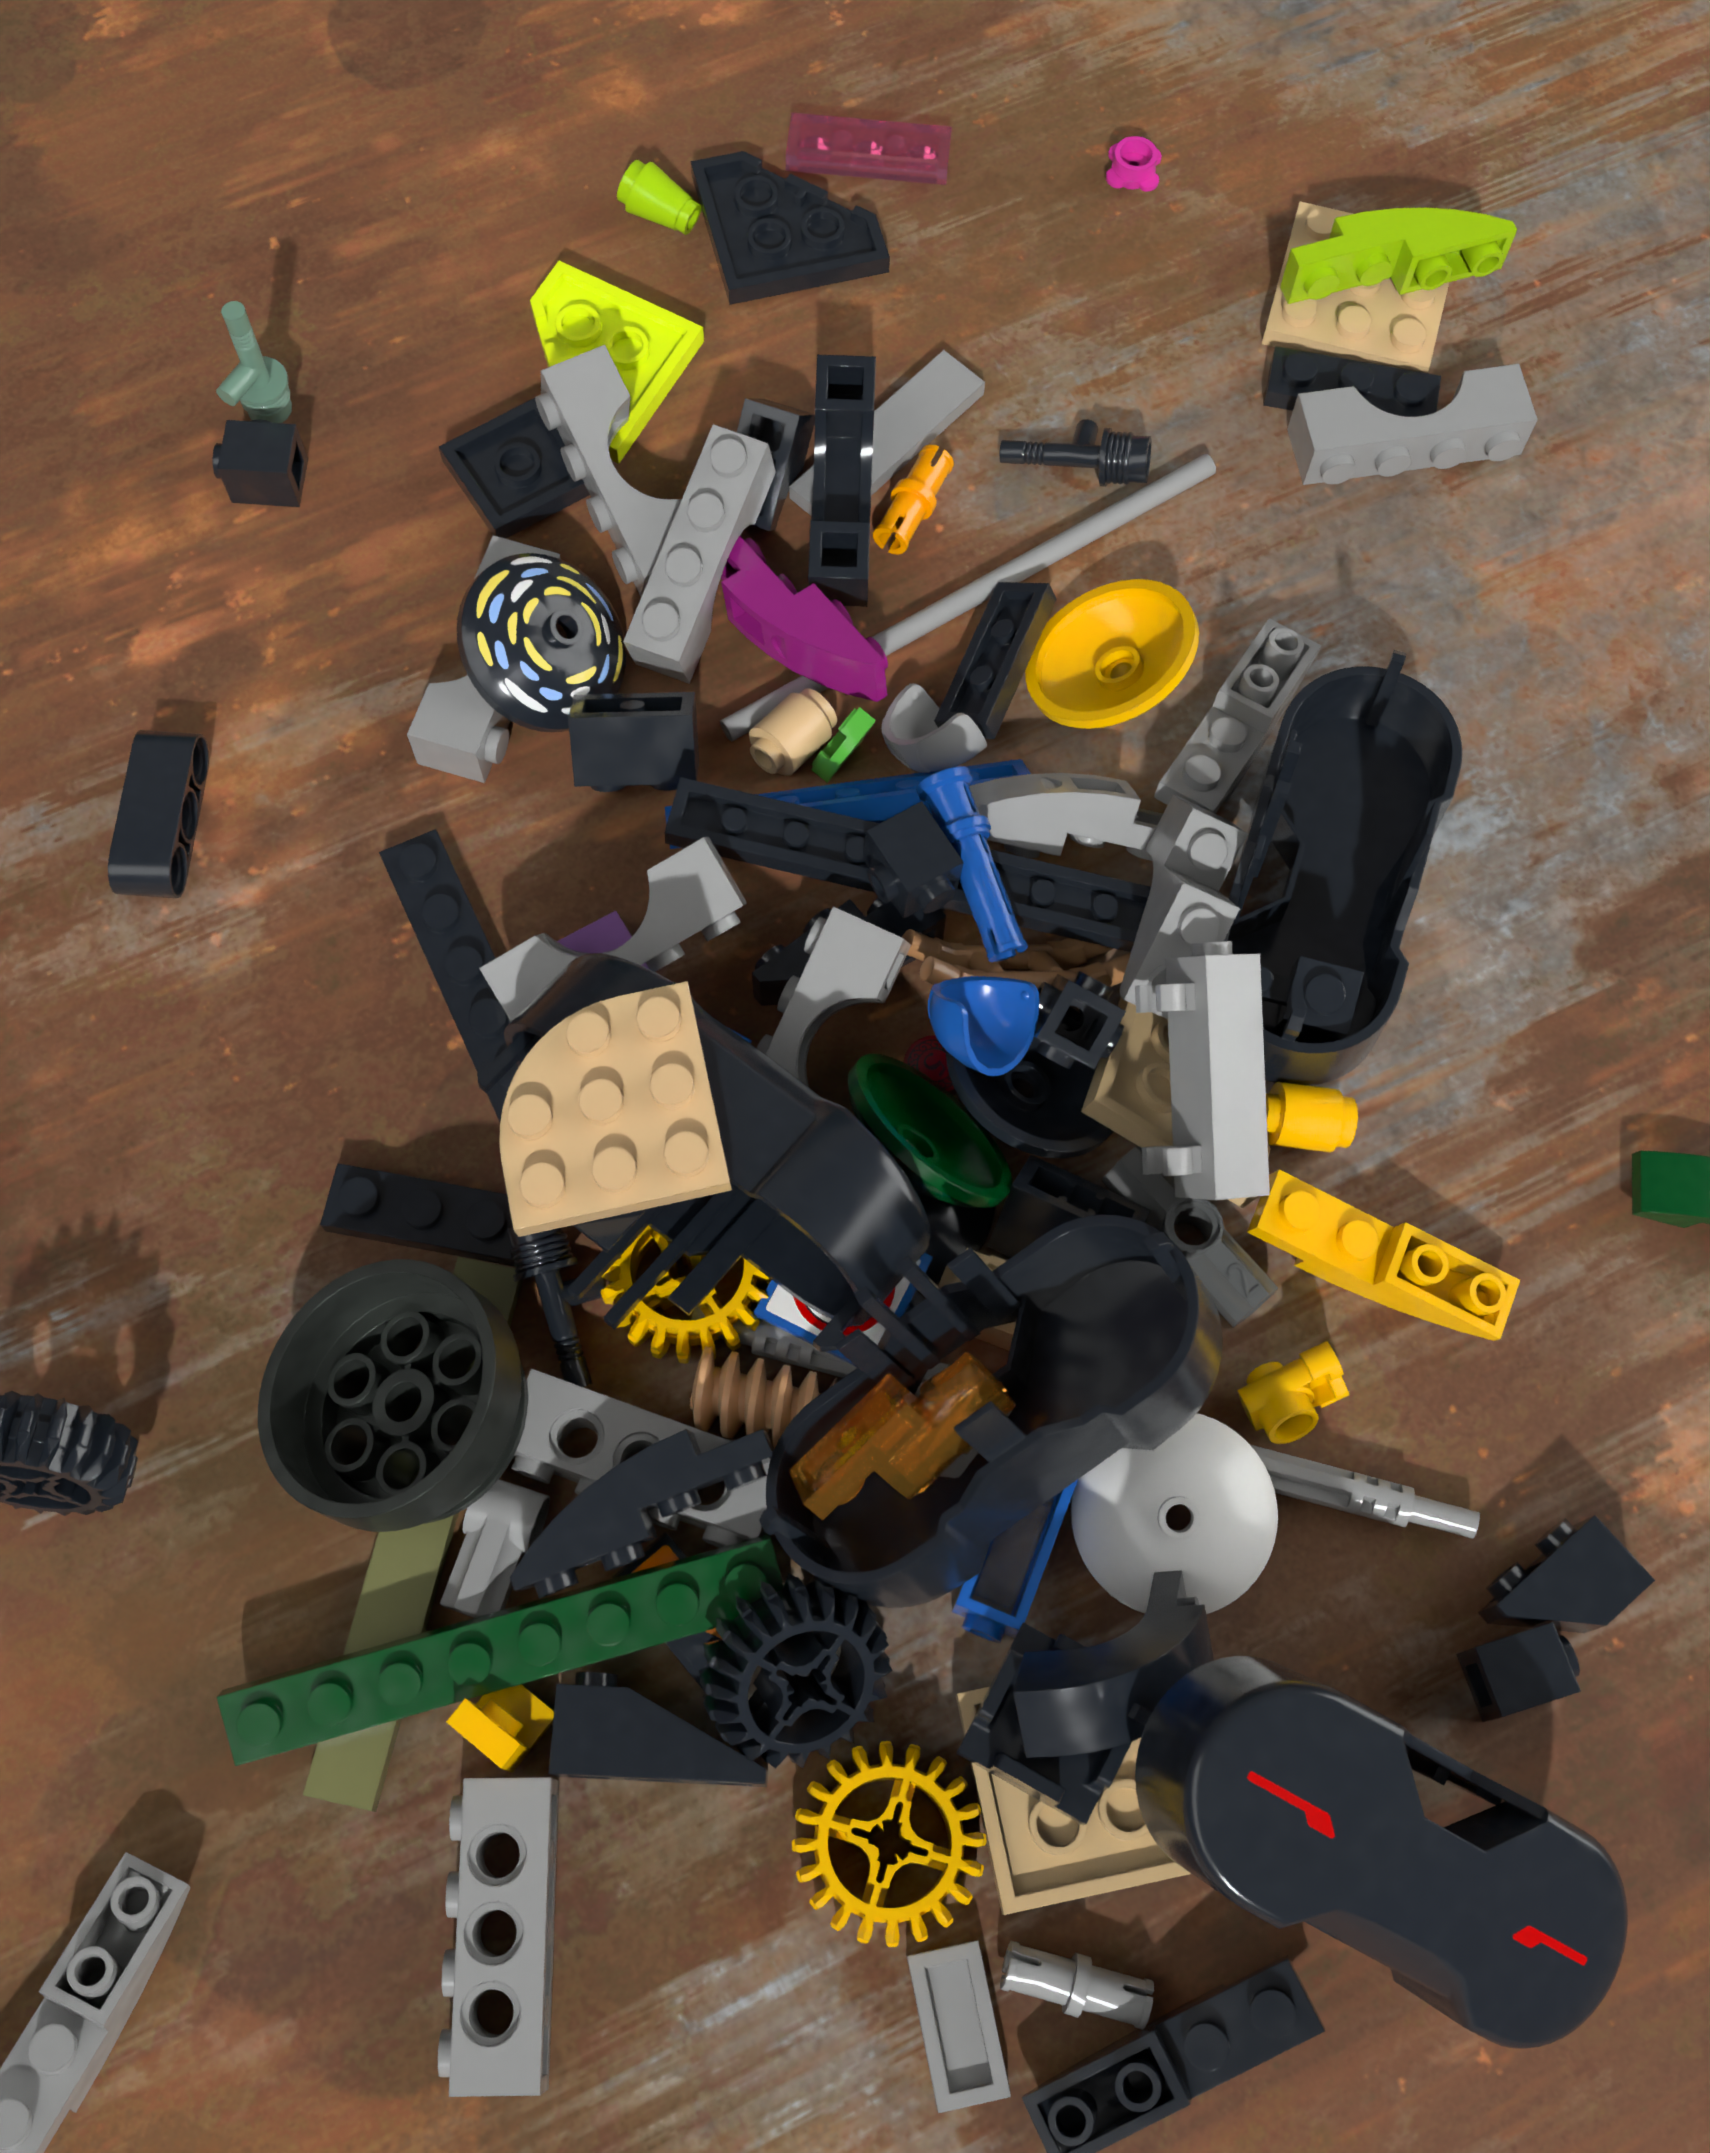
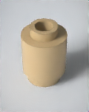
M805 688L800 693H790L750 730L749 739L752 744L750 753L753 759L763 770L770 774L777 772L784 776L792 775L831 738V729L837 724L836 713L830 703L813 689Z

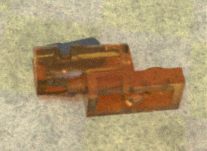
M967 1351L953 1364L925 1381L920 1386L921 1394L917 1398L888 1373L789 1472L803 1504L821 1520H824L838 1505L851 1501L859 1493L865 1479L873 1471L900 1494L911 1500L926 1490L939 1476L950 1478L961 1476L978 1452L962 1439L953 1427L990 1401L1008 1417L1016 1406V1402L1007 1394L1008 1390L994 1374Z

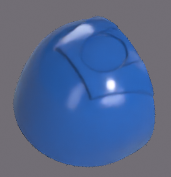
M986 976L959 977L942 981L932 986L928 999V1015L937 1040L949 1054L973 1070L988 1076H999L1012 1070L1022 1060L1031 1045L1038 1023L1039 992L1033 983L1018 979Z

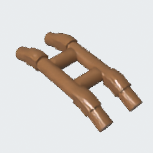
M912 929L907 930L902 936L911 944L907 955L923 961L920 968V979L933 985L959 977L986 976L1028 981L1033 983L1038 989L1043 982L1052 985L1057 974L1074 982L1079 971L1111 988V986L1122 982L1131 954H1124L1102 964L1096 962L1086 967L1076 968L1086 964L1088 959L1111 951L1114 948L1067 938L1062 941H1048L1046 944H1027L1028 948L1024 952L1018 953L1015 949L1016 956L992 963L987 958L984 945L948 943L936 937L931 938ZM1006 969H1030L1031 971L1005 972L1004 970H1006Z

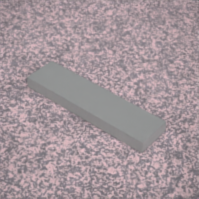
M945 350L938 354L874 411L871 496L912 460L925 445L932 442L984 395L985 382ZM814 465L789 486V498L810 516H812Z

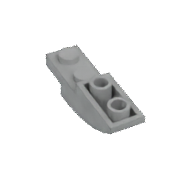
M1269 618L1219 689L1213 706L1159 782L1154 798L1168 805L1174 794L1216 814L1223 802L1229 800L1268 739L1317 656L1321 645Z
M1044 773L999 778L969 786L979 814L988 817L991 830L987 840L1004 844L1006 850L1016 855L1038 858L1040 852L1060 856L1067 833H1069V838L1081 845L1103 848L1105 842L1126 846V850L1132 855L1152 861L1151 856L1145 849L1163 813L1139 808L1141 799L1126 780L1086 774Z
M125 1852L39 1990L44 1999L0 2068V2153H44L69 2110L77 2112L113 2049L163 1952L189 1893L190 1886Z

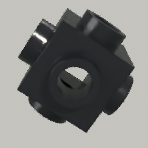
M1079 971L1074 982L1059 974L1055 977L1052 985L1043 982L1038 987L1039 1016L1034 1034L1041 1041L1035 1051L1067 1069L1071 1068L1075 1059L1094 1069L1101 1057L1106 1059L1112 1053L1124 1029V1025L1120 1022L1126 1011L1108 1002L1114 989ZM1069 1006H1076L1080 1011L1079 1023L1070 1029L1062 1028L1060 1022Z

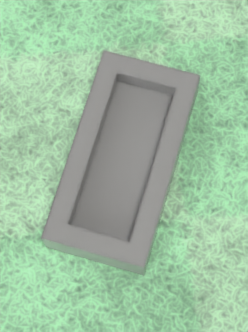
M974 1940L907 1955L938 2113L1011 2097L979 1941Z

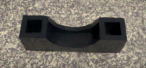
M817 354L809 586L814 583L830 601L837 599L843 606L867 607L876 356Z

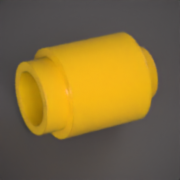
M1276 1082L1272 1086L1270 1093H1266L1267 1138L1269 1145L1321 1152H1333L1336 1147L1347 1148L1351 1145L1358 1122V1108L1353 1097L1343 1096L1339 1089Z

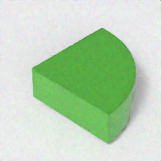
M859 707L857 710L854 708L838 728L837 734L811 764L813 765L811 770L828 783L862 742L876 720Z

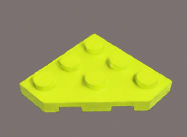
M558 261L530 299L532 314L548 367H551L602 345L606 346L630 394L629 421L618 431L609 447L611 460L619 464L703 344V327L562 261Z

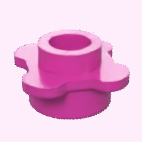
M1131 136L1122 139L1119 143L1110 147L1108 157L1112 161V168L1106 173V181L1111 187L1117 189L1124 187L1132 190L1140 188L1146 192L1157 188L1159 176L1155 171L1156 165L1161 162L1162 155L1150 140L1144 137Z

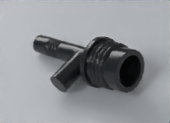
M1084 419L1079 421L1076 426L1072 444L1052 442L1044 444L1043 442L1033 443L1030 441L1027 443L1026 441L1002 440L1000 445V463H1027L1028 465L1032 463L1033 465L1043 464L1046 466L1098 468L1099 484L1105 487L1110 483H1124L1125 485L1130 482L1147 483L1151 463L1152 439L1151 436H1138L1132 432L1116 433L1112 431V428H1104L1101 445H1095L1098 426L1094 421Z
M513 1226L507 1228L512 1247L510 1249L511 1259L514 1261V1267H517L515 1269L517 1274L513 1275L514 1282L535 1278L552 1341L555 1342L554 1347L557 1349L556 1354L560 1355L558 1361L561 1362L560 1369L564 1381L581 1387L593 1384L586 1359L582 1356L584 1352L581 1350L580 1338L576 1337L578 1331L571 1307L602 1298L601 1290L606 1286L604 1278L601 1277L580 1301L576 1300L568 1293L567 1288L577 1278L563 1282L560 1269L579 1263L577 1257H573V1254L570 1252L571 1247L568 1246L569 1241L566 1240L567 1234L563 1233L562 1228L518 1237L515 1233Z

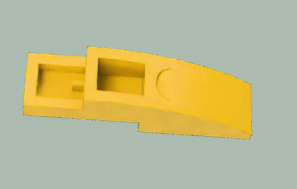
M1280 1169L1269 1175L1270 1195L1260 1197L1247 1233L1297 1257L1294 1266L1343 1289L1397 1311L1456 1331L1492 1341L1501 1339L1520 1283L1519 1279L1407 1222L1393 1227Z

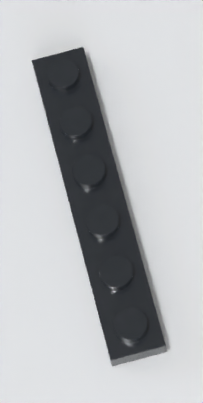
M434 829L379 852L477 1071V1068L485 1060L492 1063L507 1048L504 1032L506 1026L511 1021L479 969L496 958L437 830ZM517 1064L487 1092L499 1122L501 1121L502 1109L508 1088L519 1068Z

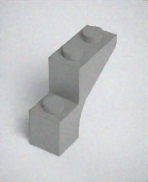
M1174 794L1145 849L1153 861V880L1120 987V996L1123 1000L1136 1005L1135 986L1166 984L1165 958L1192 956V943L1223 942L1240 910L1237 905L1220 893L1219 890L1248 833L1229 820ZM1153 1012L1168 1019V1012Z

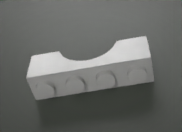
M602 345L541 370V394L535 397V401L547 429L557 428L565 444L561 448V454L571 478L575 482L582 479L591 496V498L586 499V504L595 527L600 533L608 530L617 548L612 551V557L621 579L625 584L634 582L640 597H642L682 499H660L645 495L631 487L615 469L610 458L609 447L618 431L629 421L630 394L606 346Z
M1513 364L1464 371L1451 403L1435 413L1418 417L1398 416L1385 412L1369 403L1354 386L1301 393L1297 396L1287 431L1303 485L1323 482L1339 484L1352 478L1373 475L1390 477L1409 470L1430 467L1447 469L1459 463L1488 459L1491 461L1507 460L1513 456L1521 455L1538 419L1520 365Z
M714 424L712 425L623 641L636 665L690 684L711 633L714 600L729 554L743 530L749 525H755L776 474L768 443Z
M492 536L475 578L493 563L511 555L537 553L561 559L560 554ZM467 675L449 682L428 684L407 737L417 764L485 783L492 764H500L505 756L509 742V731L507 728L510 720L499 714L482 698Z
M709 837L701 838L647 870L650 891L649 903L642 924L625 944L615 950L603 952V954L617 956L639 965L646 963L650 970L656 972L685 955L679 944L683 940L702 931L706 940L709 941L740 923L735 910L744 906L747 902ZM542 933L533 936L479 969L508 1018L512 1021L572 960L590 953L567 948L548 934Z
M833 907L828 919L819 917L814 923L804 947V952L811 956L801 977L793 975L780 996L777 1010L784 1014L774 1036L766 1034L761 1039L757 1049L809 1087L806 1073L807 1055L812 1039L818 1029L833 1014L846 1007L862 1003H885L911 944L900 936Z

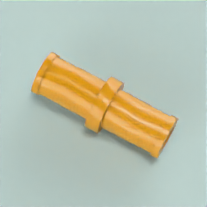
M925 445L920 450L919 456L908 476L896 483L891 492L892 503L880 524L873 531V539L881 549L885 547L891 534L895 532L896 538L888 553L903 554L907 550L909 542L920 522L932 515L937 504L935 496L954 467L953 458L945 449L933 467L931 466V461L937 453L939 446Z

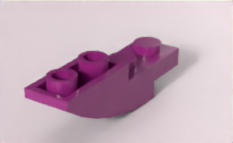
M739 536L729 554L721 575L728 620L748 640L771 658L820 685L875 702L887 696L885 669L888 668V660L879 643L870 636L865 639L853 626L852 619L843 604L837 599L830 601L814 583L797 593L791 581L784 574L776 576L766 565L763 553L751 538L743 540Z

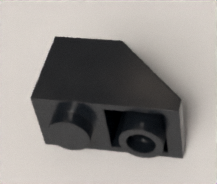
M1595 1515L1575 1525H1572L1564 1518L1535 1543V1546L1542 1554L1524 1570L1518 1562L1514 1563L1486 1588L1494 1598L1478 1614L1487 1624L1536 1628L1553 1622L1557 1631L1587 1633L1607 1626L1647 1589L1655 1579Z

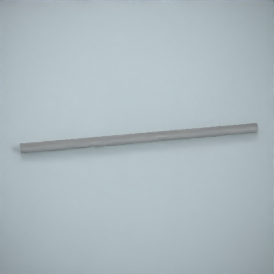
M1208 454L1199 456L876 634L872 638L879 643L886 656L989 600L998 582H1021L1216 473L1213 459ZM800 676L720 720L721 728L726 737L732 742L750 732L757 723L790 693H800L805 688L821 693L828 689V687Z

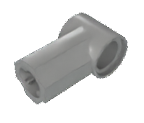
M498 1479L488 1492L467 1507L463 1521V1534H466L440 1602L443 1607L473 1618L505 1609L513 1588L510 1576L530 1546L542 1533L549 1510L550 1496Z

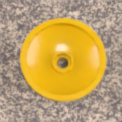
M1122 580L1090 590L1065 605L1046 623L1025 670V680L1030 696L1045 716L1068 727L1101 728L1134 719L1163 701L1188 672L1195 658L1199 643V626L1196 616L1187 599L1178 590L1154 580Z

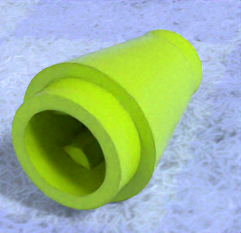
M635 160L623 175L617 191V200L625 204L627 213L675 231L678 230L685 235L689 234L694 228L702 209L701 204L694 201L688 193L654 162L644 164L640 160Z

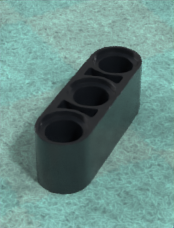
M139 730L136 733L132 743L108 859L109 885L115 894L179 898L182 896L187 882L208 775L209 751L203 734Z

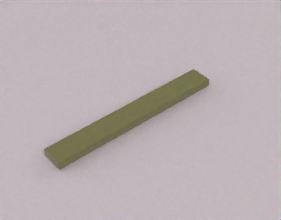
M458 1256L453 1275L486 1297L500 1311L509 1327H511L523 1280L514 1282L513 1275L517 1274L515 1268ZM475 1360L467 1368L466 1374L473 1367ZM419 1404V1405L417 1406V1408L415 1409V1411H414V1413H413V1416H414V1415L416 1414V1412L418 1411V1409H419V1407H420V1404ZM419 1469L414 1473L411 1483L416 1479ZM459 1513L440 1521L421 1524L408 1529L378 1532L343 1655L426 1632ZM402 1719L318 1742L303 1796L376 1812Z

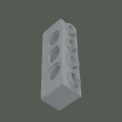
M531 1369L526 1380L528 1393L526 1422L520 1443L512 1458L515 1461L511 1469L523 1476L547 1484L550 1483L553 1474L578 1483L575 1493L579 1495L584 1489L635 1453L685 1429L694 1433L701 1454L731 1441ZM579 1428H589L598 1434V1440L591 1453L581 1458H572L563 1453L565 1438L572 1431ZM770 1462L763 1464L766 1474L768 1473ZM767 1477L728 1492L727 1488H725L722 1497L710 1505L698 1504L665 1518L661 1517L658 1507L648 1512L653 1524L667 1529L677 1530L680 1521L704 1529L705 1532L702 1540L718 1548L760 1537L766 1533L759 1519L763 1511L767 1509Z
M551 1777L464 1778L463 1795H454L452 1797L449 1831L451 1841H461L459 1871H450L448 1874L446 1915L448 1918H457L456 1949H446L444 1953L442 1993L444 1997H453L452 2029L441 2030L438 2046L439 2077H449V2097L540 2096L549 2089L559 1781ZM507 1833L516 1840L519 1846L520 1857L516 1868L509 1875L498 1878L487 1869L484 1854L488 1843L494 1837ZM497 1910L508 1913L513 1918L517 1929L516 1940L512 1948L501 1956L489 1952L481 1939V1928L485 1919ZM491 1989L505 1993L513 2005L512 2023L503 2034L488 2032L482 2027L478 2019L477 2010L482 1996Z

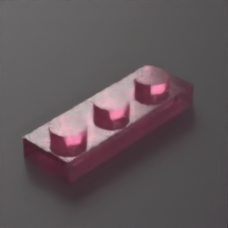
M791 113L786 149V171L946 185L952 127Z

